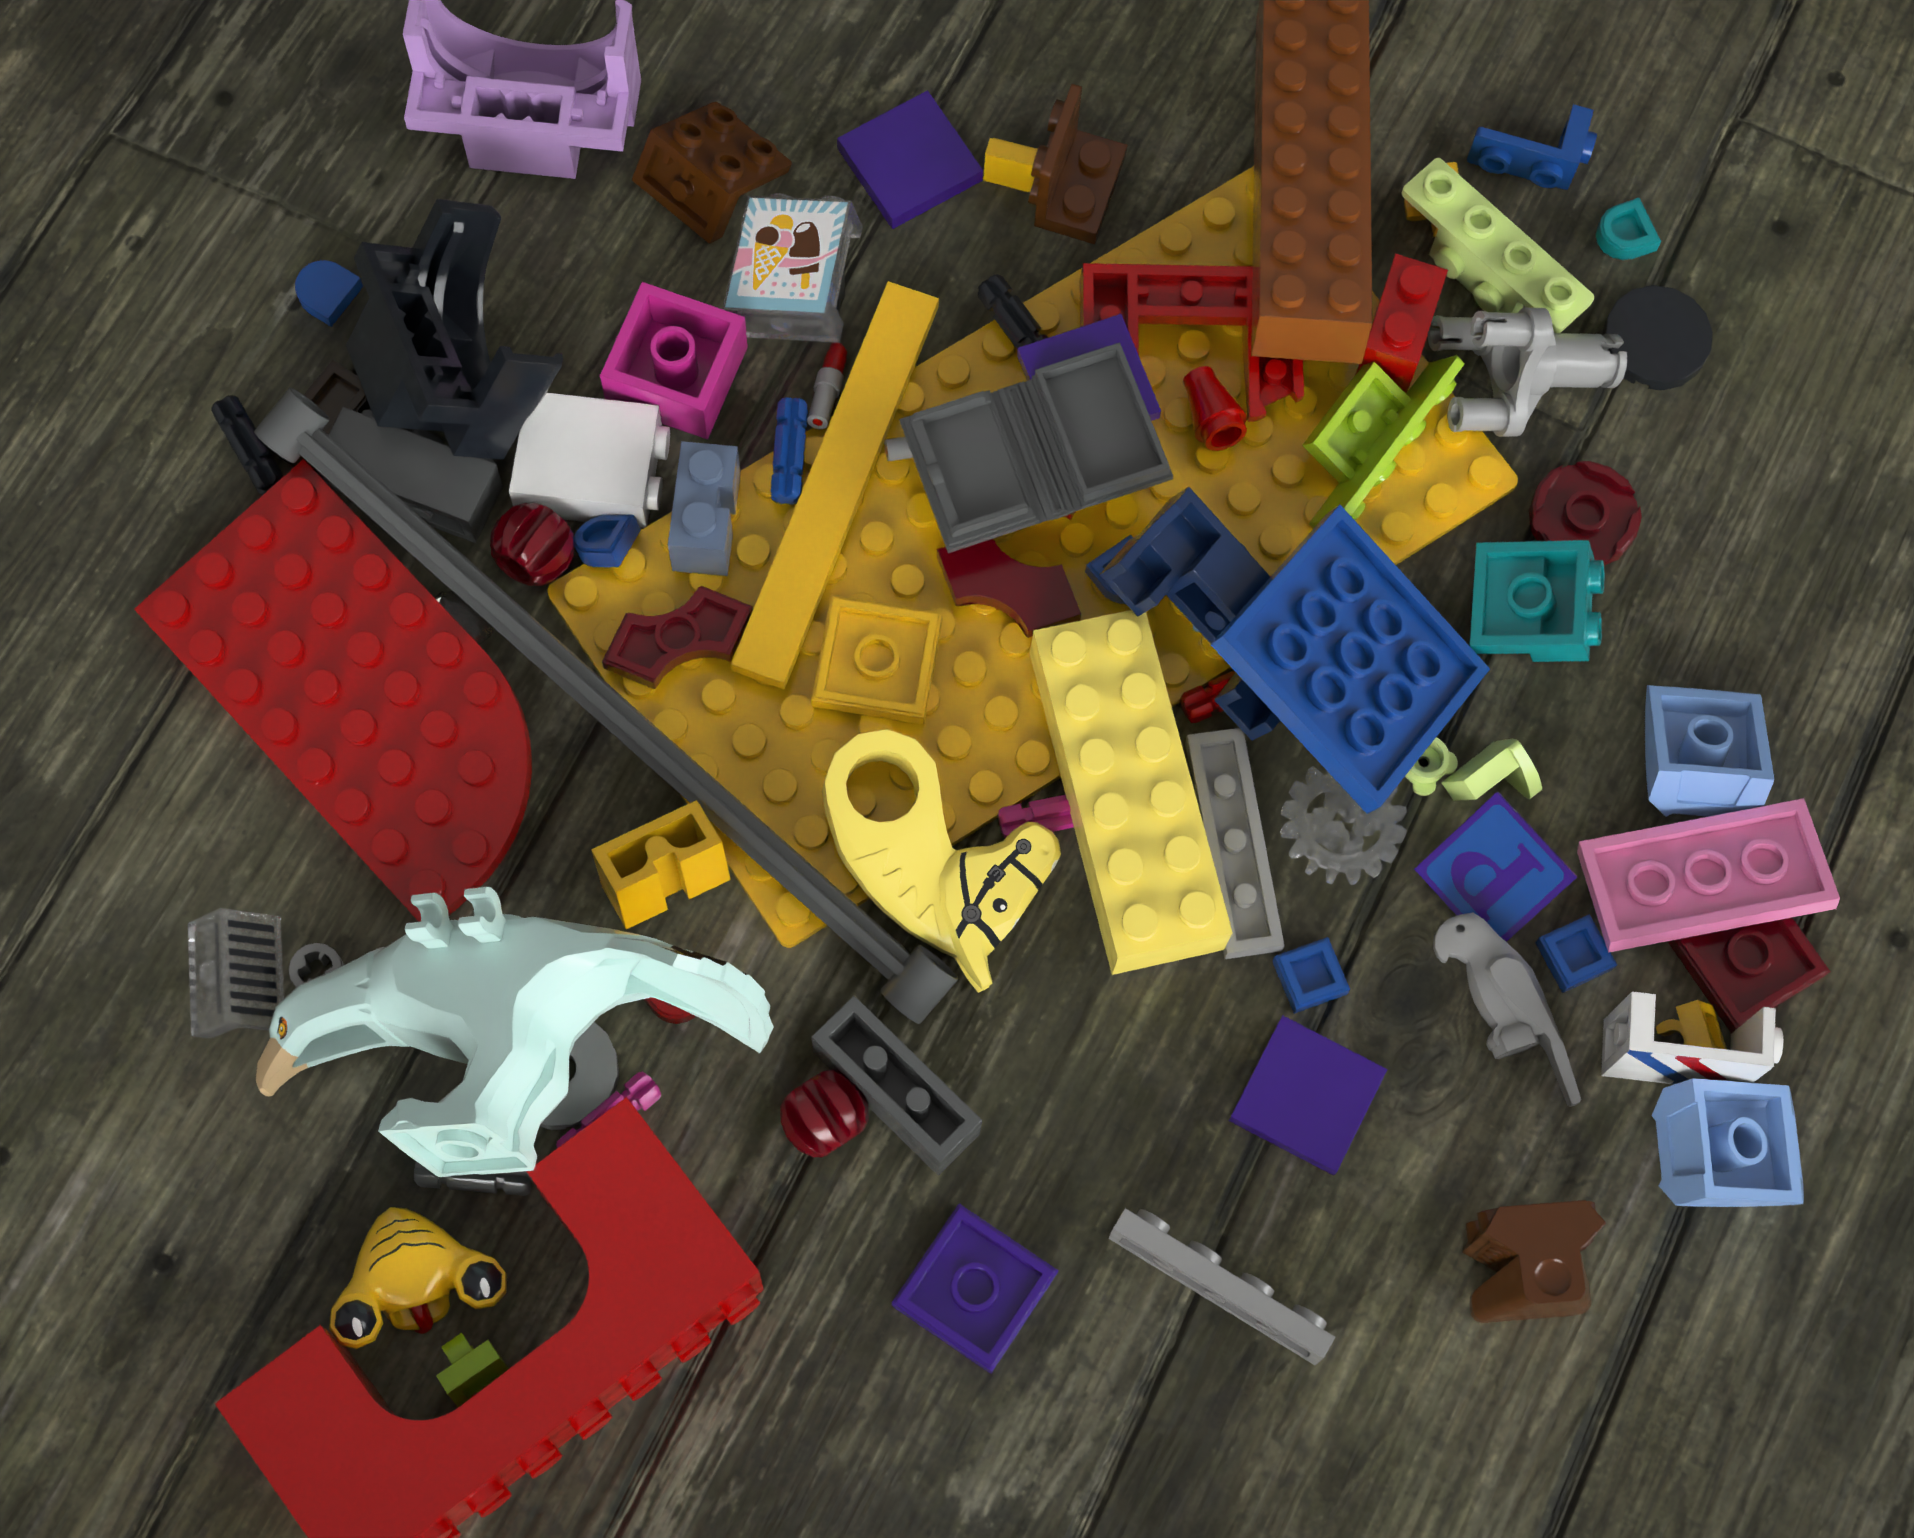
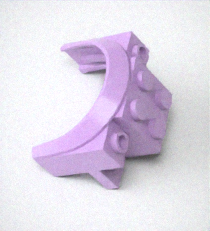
M409 0L403 29V38L413 70L404 115L407 129L461 135L470 168L576 179L581 147L623 152L627 126L634 127L641 75L633 27L632 4L625 0L615 1L617 24L609 34L600 39L573 45H545L516 41L480 30L452 14L443 5L441 0Z

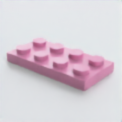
M1804 798L1579 841L1577 854L1608 953L1833 910L1837 908L1840 900Z

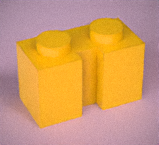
M697 800L591 849L602 888L626 930L668 910L665 897L683 889L688 899H692L731 880L723 843Z

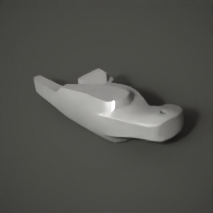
M1475 913L1461 914L1447 919L1438 928L1433 938L1434 952L1442 963H1446L1448 957H1451L1466 964L1467 979L1473 1001L1482 1018L1492 1029L1487 1038L1486 1045L1489 1051H1492L1494 1058L1501 1059L1526 1051L1539 1044L1548 1056L1567 1106L1572 1107L1580 1103V1093L1564 1043L1533 969L1483 918Z

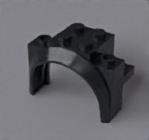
M437 199L412 248L361 242L354 260L370 298L346 347L378 427L444 431L453 456L504 459L524 422L546 395L562 366L563 356L560 353H556L554 357L513 353L510 347L500 346L490 362L484 331L483 291L487 263L501 216L490 205Z

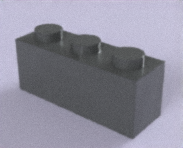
M343 407L329 436L431 527L476 543L503 488L498 468L494 461L490 458L453 456L449 446L444 445L440 438L426 430L413 429L412 432L401 428L378 427L371 410H363L362 413H358ZM318 471L320 477L330 486L331 489L341 492L336 486H334L327 478H325Z
M855 996L812 1036L813 1053L830 1070H838L844 1074L865 1096L869 1108L938 1176L980 1135L982 1119Z

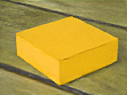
M990 138L985 152L983 181L1030 192L1035 178L1031 176V171L1038 149L997 138Z

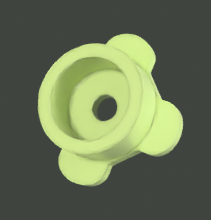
M1437 737L1419 758H1425L1428 761V766H1420L1417 760L1405 776L1412 783L1413 791L1421 796L1432 794L1436 789V782L1444 775L1453 774L1458 766L1455 754L1449 752L1446 745Z

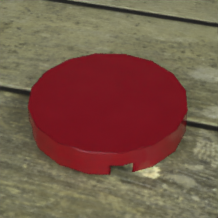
M1592 461L1576 462L1575 465H1567L1563 468L1560 466L1551 470L1537 486L1528 512L1531 532L1537 541L1589 540L1594 560H1603L1605 566L1618 560L1634 542L1642 519L1640 506L1638 507L1637 501L1633 496L1635 491L1626 478L1611 467Z

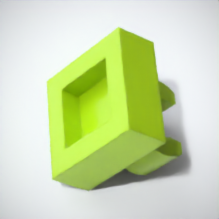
M460 1333L441 1346L452 1365L437 1374L436 1377L457 1407H460L510 1368L489 1340H486L474 1349L472 1345L470 1346L463 1333Z

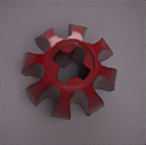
M522 503L511 507L497 520L490 535L491 555L499 568L515 581L529 586L545 585L554 581L568 568L574 555V534L565 520L552 509L537 503Z
M824 1070L785 1096L780 1106L781 1125L787 1139L800 1152L811 1157H825L864 1131L869 1121V1105L861 1091L844 1074L838 1070Z

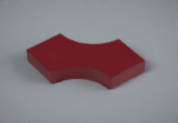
M993 539L951 553L947 552L946 547L937 549V559L955 606L981 604L997 608L1012 617L1027 638L1033 636V630L1076 622L1081 619V611L1062 564L1051 567H1036L1020 563L1005 554Z
M700 586L688 602L669 613L657 616H644L628 612L625 614L602 660L603 668L656 689L668 672L684 662L698 658H718L730 662L752 614L753 606Z

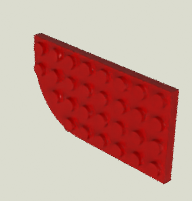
M303 459L136 606L134 610L418 922H421V913L411 903L412 895L439 894L444 899L448 915L450 916L467 900L464 897L465 889L479 888L490 878L507 854L522 823L529 799L532 778V751L525 716L514 690L489 655Z

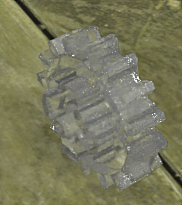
M1310 767L1305 776L1307 785L1295 780L1289 791L1294 800L1285 801L1281 810L1282 816L1291 819V821L1283 825L1280 832L1281 837L1296 839V842L1291 847L1289 856L1293 859L1305 855L1309 859L1305 869V873L1308 875L1315 872L1318 867L1326 869V882L1329 884H1333L1338 873L1342 872L1346 873L1350 885H1355L1361 877V870L1363 868L1371 877L1375 878L1383 868L1381 860L1392 863L1399 852L1392 843H1402L1406 836L1407 829L1394 824L1401 821L1407 812L1406 806L1391 805V801L1395 797L1398 788L1394 789L1381 807L1366 814L1327 770L1326 775H1323L1316 767ZM1324 792V807L1314 808L1312 813H1307V807L1310 802ZM1337 811L1342 815L1345 823H1354L1350 832L1345 829L1342 821H1333ZM1380 830L1378 841L1370 849L1363 852V837L1373 835L1375 831ZM1318 843L1322 844L1323 846H1325L1326 848H1328L1330 851L1324 849V848H1323L1322 846H1320Z

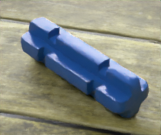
M782 398L777 406L771 498L778 504H797L802 491L801 476L803 475L806 440L805 428L807 427L808 410L806 401L800 398Z

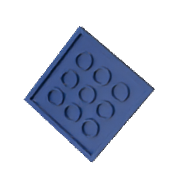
M1338 505L1324 516L1210 644L1366 814L1382 806L1490 670L1486 663L1341 505Z

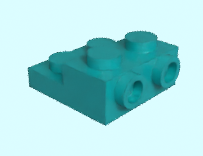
M1589 540L1476 543L1470 647L1476 654L1530 653L1533 662L1589 661L1590 646H1600L1602 640L1601 613L1592 612L1593 594H1603L1605 581L1603 560H1594Z

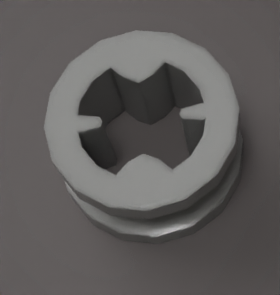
M313 943L305 945L294 954L289 965V975L291 981L297 987L305 983L303 977L311 973L309 963L314 960L320 959L324 966L332 962L333 967L326 970L325 973L345 964L333 948L326 944Z

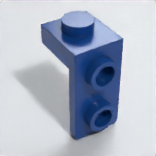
M1573 104L1557 148L1488 128L1478 127L1468 153L1467 162L1478 165L1490 173H1507L1531 180L1540 187H1557L1568 190L1579 163L1588 164L1596 142L1597 133L1588 131L1594 110Z

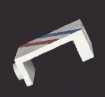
M1631 992L1604 1019L1601 1076L1666 1084H1677L1692 1078L1753 1083L1774 1067V1063L1780 1061L1783 1050L1782 1029L1775 1027L1776 1008L1763 1007L1731 1034L1730 1050L1654 1041L1656 994Z

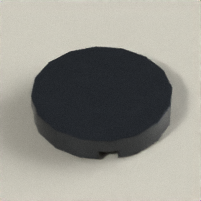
M1651 285L1633 289L1617 300L1605 321L1603 335L1618 334L1624 341L1620 348L1608 349L1610 354H1618L1619 351L1627 352V368L1623 379L1633 384L1638 381L1641 384L1649 385L1648 389L1662 391L1680 387L1699 373L1711 352L1713 331L1707 314L1693 298L1674 288Z

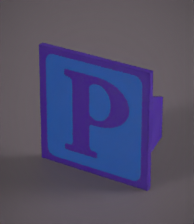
M1496 792L1414 869L1456 916L1475 913L1483 918L1506 942L1577 878L1575 873L1499 792Z

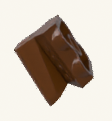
M1578 1200L1502 1206L1477 1213L1478 1220L1466 1223L1468 1242L1462 1253L1496 1271L1494 1275L1474 1290L1470 1296V1311L1474 1320L1480 1323L1576 1316L1589 1310L1591 1295L1581 1251L1585 1250L1594 1241L1593 1238L1597 1235V1232L1606 1224L1605 1220L1596 1212L1595 1202Z

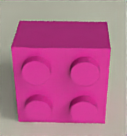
M642 282L600 374L605 399L659 405L662 424L708 440L748 348L745 317Z

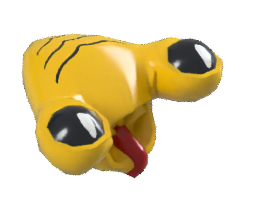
M390 1207L377 1217L368 1231L357 1258L353 1277L331 1308L329 1329L341 1346L358 1349L376 1341L383 1325L381 1311H383L391 1324L397 1329L414 1330L419 1334H426L432 1329L435 1322L441 1320L447 1314L450 1307V1290L455 1288L460 1300L475 1309L492 1307L507 1292V1273L495 1258L461 1245L444 1229L423 1215L407 1208Z

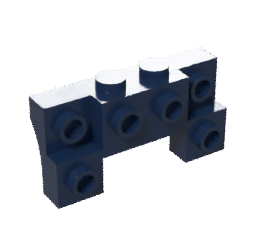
M1190 487L1170 498L1144 530L1130 539L1099 574L1137 617L1157 606L1163 597L1167 595L1210 644L1270 578L1269 574L1250 555L1245 546L1231 534ZM1236 672L1214 699L1251 741L1273 731L1280 722L1279 718Z

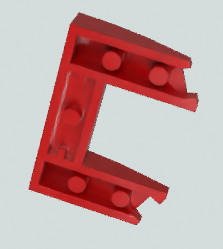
M1083 263L1080 276V327L1122 314L1139 355L1138 324L1242 326L1248 422H1255L1265 418L1267 412L1264 407L1290 395L1295 403H1297L1304 397L1303 360L1251 356L1253 266Z

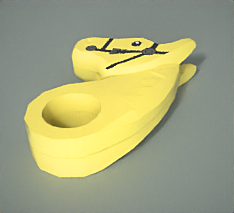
M889 729L857 734L835 752L822 789L825 815L838 855L866 895L883 913L909 934L942 953L954 957L968 981L979 993L993 984L987 956L1013 929L1056 866L1061 855L1059 840L1051 830L1038 822H1026L1014 829L1003 841L991 846L971 847L960 850L953 849L947 834L942 810L936 763L916 739ZM878 761L896 765L908 775L914 786L915 802L913 807L906 815L895 821L877 822L866 819L854 809L847 795L846 782L855 769L868 762Z

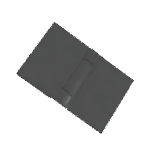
M1120 342L1036 369L1035 375L1032 376L1031 380L1023 381L995 392H990V390L981 391L899 419L948 553L1045 521L1058 519L1075 511L1173 480L1169 463Z

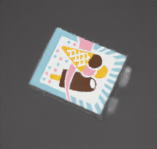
M781 193L770 194L768 197L748 196L722 308L745 317L747 337L840 343L844 323L836 305L850 239L860 238L863 228L852 201L836 196H822L819 199L793 198Z

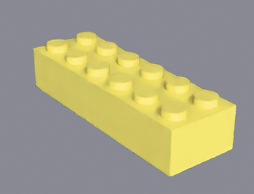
M1132 610L1033 630L1029 654L1063 787L1070 805V814L1111 974H1119L1224 950L1233 932L1146 612L1137 617Z

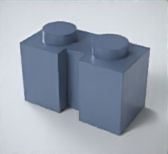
M681 441L668 538L672 571L728 576L733 539L730 514L736 515L741 475L738 446Z

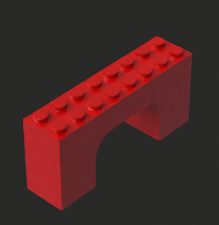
M627 1097L538 1162L533 1171H526L544 1200L585 1253L589 1269V1282L581 1308L566 1326L460 1407L444 1416L429 1420H410L396 1416L347 1347L341 1346L334 1335L321 1325L215 1403L218 1410L308 1538H459L461 1533L457 1526L476 1512H478L481 1518L494 1512L512 1496L508 1489L511 1484L526 1473H529L532 1479L543 1474L562 1458L563 1455L558 1450L559 1447L576 1434H579L583 1440L595 1434L613 1418L608 1410L627 1395H629L632 1401L644 1396L662 1380L658 1371L676 1357L682 1363L687 1362L710 1344L712 1340L707 1334L725 1319L731 1325H734L759 1306L760 1301L756 1296L764 1290L759 1270Z

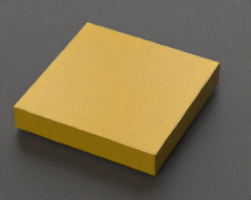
M831 595L811 698L812 707L924 725L942 613Z

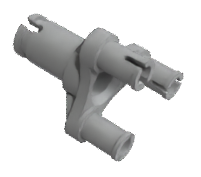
M1523 307L1518 313L1477 311L1473 317H1443L1436 315L1433 316L1431 325L1439 326L1440 329L1430 328L1428 332L1429 346L1433 351L1473 350L1476 355L1482 357L1491 379L1494 398L1453 397L1448 406L1447 419L1449 428L1453 432L1493 431L1499 437H1518L1525 430L1527 421L1541 396L1550 387L1598 388L1601 386L1603 388H1615L1623 380L1627 368V352L1619 351L1618 354H1610V351H1608L1609 348H1620L1624 343L1618 334H1604L1602 336L1601 334L1554 333L1551 316L1546 308Z

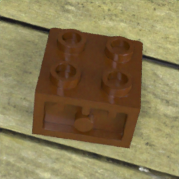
M1072 83L1066 100L1056 99L1047 128V131L1051 132L1047 146L1040 144L1033 162L1031 176L1035 178L1028 203L1036 205L1035 227L1095 244L1121 172L1128 145L1077 130L1082 86Z
M712 102L651 129L632 181L710 244L723 237L739 197L788 173L792 162L779 152L771 141L761 137L738 119L734 111L722 106L718 102Z

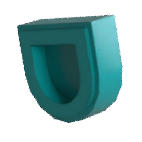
M1640 198L1615 205L1608 209L1601 217L1596 230V239L1599 247L1604 253L1615 259H1634L1657 251L1661 244V240Z

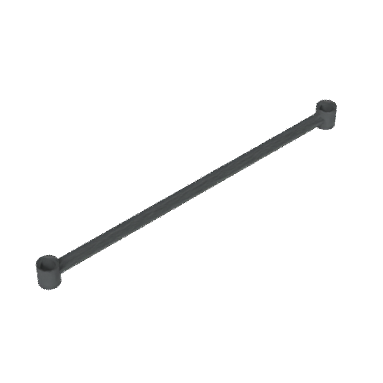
M289 387L254 430L256 436L271 450L291 463H295L302 456L688 802L691 803L697 800L708 819L886 977L888 981L880 989L881 993L903 1015L915 1023L921 1024L959 980L951 968L921 945H918L912 953L906 950L326 434L322 429L330 421L328 415L305 395Z

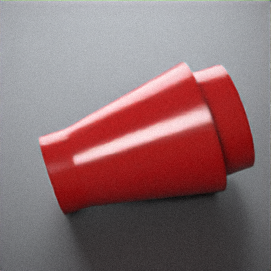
M1202 366L1190 371L1184 377L1183 385L1188 395L1196 439L1199 442L1205 443L1206 447L1212 451H1220L1234 446L1244 438L1247 432L1245 425L1247 415L1218 380L1211 367Z

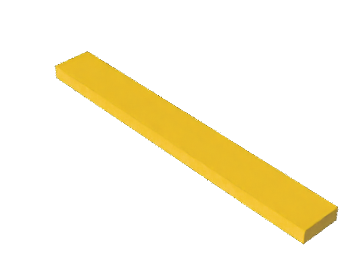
M889 281L887 282L731 662V670L733 672L785 689L938 310L939 298Z

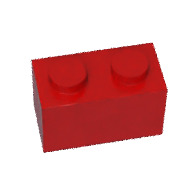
M1395 253L1372 322L1362 364L1358 365L1356 374L1363 365L1375 362L1407 393L1419 364L1448 272L1447 269Z

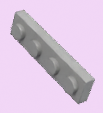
M1240 728L1187 735L1185 746L1192 775V784L1233 932L1223 950L1224 958L1231 959L1281 952L1285 945L1244 732Z
M1126 1208L1124 1209L1108 1239L1313 1365L1318 1364L1325 1357L1335 1336L1324 1330L1327 1323L1319 1315L1300 1305H1295L1293 1310L1287 1308L1271 1298L1274 1290L1268 1284L1251 1274L1243 1273L1239 1278L1219 1266L1222 1258L1205 1245L1191 1241L1186 1246L1167 1234L1170 1226L1156 1215L1143 1209H1139L1137 1214L1132 1213Z

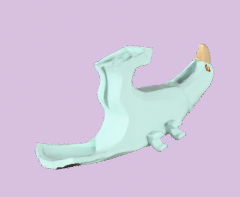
M491 887L465 889L464 897L472 903L474 916L459 917V920L449 919L447 905L439 894L412 895L411 903L419 909L421 922L406 923V934L386 947L370 951L350 963L298 985L275 1007L269 1028L270 1039L257 1063L256 1083L263 1095L273 1096L280 1086L306 1068L357 1052L385 1046H411L439 1057L466 1063L468 1065L463 1082L438 1103L424 1102L413 1098L399 1100L397 1105L381 1120L378 1132L438 1177L533 1171L537 1159L534 1142L539 1126L568 1093L569 1056L574 1042L600 1015L616 1005L650 997L662 1000L717 1026L758 1053L767 1044L774 1027L768 1014L770 1004L764 995L765 990L749 974L739 971L726 961L682 949L655 938L620 930L540 917L522 918L516 915L502 914L500 899L495 890Z

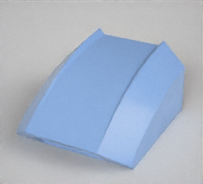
M1647 685L1645 760L1648 800L1666 817L1671 814L1709 817L1765 805L1774 782V773L1761 694Z
M1692 1078L1663 1088L1652 1113V1117L1656 1121L1662 1178L1659 1187L1676 1206L1755 1207L1804 1204L1803 1177L1796 1118L1789 1086Z

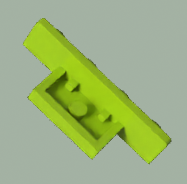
M1457 355L1430 362L1407 393L1375 362L1365 364L1360 368L1302 445L1339 482L1310 521V526L1315 528L1324 516L1338 505H1341L1354 520L1362 514L1366 506L1363 502L1364 498L1374 486L1379 485L1390 476L1396 467L1394 458L1403 446L1413 442L1426 427V421L1424 420L1433 406L1445 400L1456 387L1454 378L1465 364Z

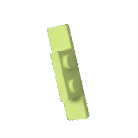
M1435 158L1404 185L1402 197L1438 228L1429 255L1434 259L1436 266L1448 270L1446 275L1448 278L1456 279L1473 294L1476 303L1484 311L1518 313L1523 306L1546 308L1551 316L1554 333H1561L1592 304L1594 294L1441 158Z

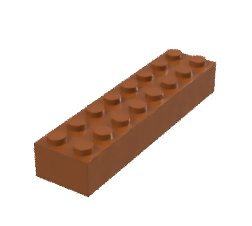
M1260 0L1256 19L1251 356L1362 364L1372 326L1369 0Z

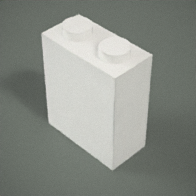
M546 393L519 431L509 488L513 506L522 503H537L552 509L564 520L587 522L601 515H634L640 528L647 527L650 510H659L661 504L663 482L662 477H655L658 459L667 460L670 446V427L662 426L659 405Z

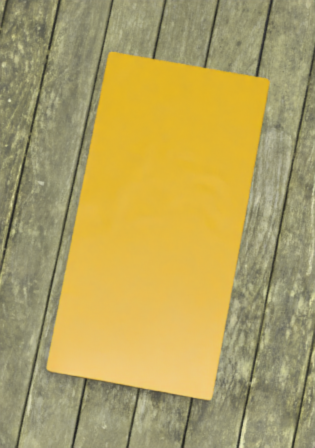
M1254 166L1091 263L1253 266ZM1082 268L1023 303L1042 328L1039 331L1041 335L1045 334L1048 337H1052L1080 327V276ZM1373 291L1372 322L1379 303V299ZM996 320L914 367L886 439L905 437L899 419L911 416L916 412L981 391L990 390V392H995L999 389L1027 381L1017 357V348ZM1138 324L1139 358L1161 409L1160 418L1153 420L1152 424L1169 463L1173 480L1076 511L1071 520L1061 517L993 538V540L1005 554L1020 563L1036 567H1051L1062 564L1081 611L1080 621L1128 611L1131 609L1126 604L1115 603L1107 599L1085 573L1086 564L1129 535L1135 537L1140 534L1170 498L1190 487L1271 577L1314 529L1309 525L1310 521L1339 484L1302 445L1354 378L1359 364L1303 360V399L1295 403L1289 395L1265 406L1264 408L1267 412L1265 418L1255 422H1248L1246 420L1247 432L1240 442L1224 450L1212 451L1206 447L1205 443L1199 442L1196 439L1183 379L1193 369L1202 366L1211 367L1218 380L1247 415L1242 326ZM1422 354L1409 389L1429 364ZM1453 393L1441 403L1432 407L1424 418L1426 427L1413 442L1402 447L1394 458L1396 462L1395 469L1386 480L1370 490L1363 500L1366 504L1365 509L1355 520L1395 565L1505 497L1515 489L1518 483L1516 473L1483 431H1451L1447 412L1451 399L1455 397ZM812 428L805 432L803 475L801 476L802 489L827 428ZM884 444L785 689L733 672L731 670L733 657L730 662L718 658H698L684 662L668 672L656 689L603 668L602 660L625 614L628 612L644 616H657L669 613L688 602L700 586L751 605L754 609L796 504H778L771 498V480L774 474L773 451L740 471L736 515L730 514L733 539L728 576L672 571L668 550L672 512L641 529L619 567H591L583 564L552 582L547 592L550 601L602 679L852 902L859 906L870 898L848 871L838 855L825 815L822 795L824 781L835 752L857 734L889 729L916 739L936 763L942 810L947 834L952 846L998 818L999 810L1002 807L1022 803L1060 779L1061 775L1029 654L1032 637L1027 638L1017 622L997 608L981 604L955 606L937 559V549L946 546L913 458L888 462ZM831 595L942 613L924 725L812 707L811 698ZM1167 595L1163 597L1157 606L1146 612L1172 707L1180 703L1181 695L1184 692L1200 685L1205 687L1209 681L1232 670L1230 665L1210 645L1209 641L1200 632L1193 631V624ZM883 761L868 762L855 769L846 782L847 795L852 806L866 819L877 822L895 821L906 815L915 802L912 782L908 775L894 764ZM681 795V797L683 798V800L685 801V803H686V804H689L690 802H688V801ZM711 822L723 843L728 867L782 946L792 948L827 926Z

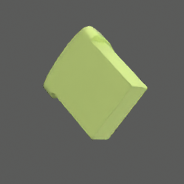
M1505 739L1491 743L1441 782L1453 801L1476 800L1504 778L1527 799H1531L1542 790L1539 774L1517 739Z

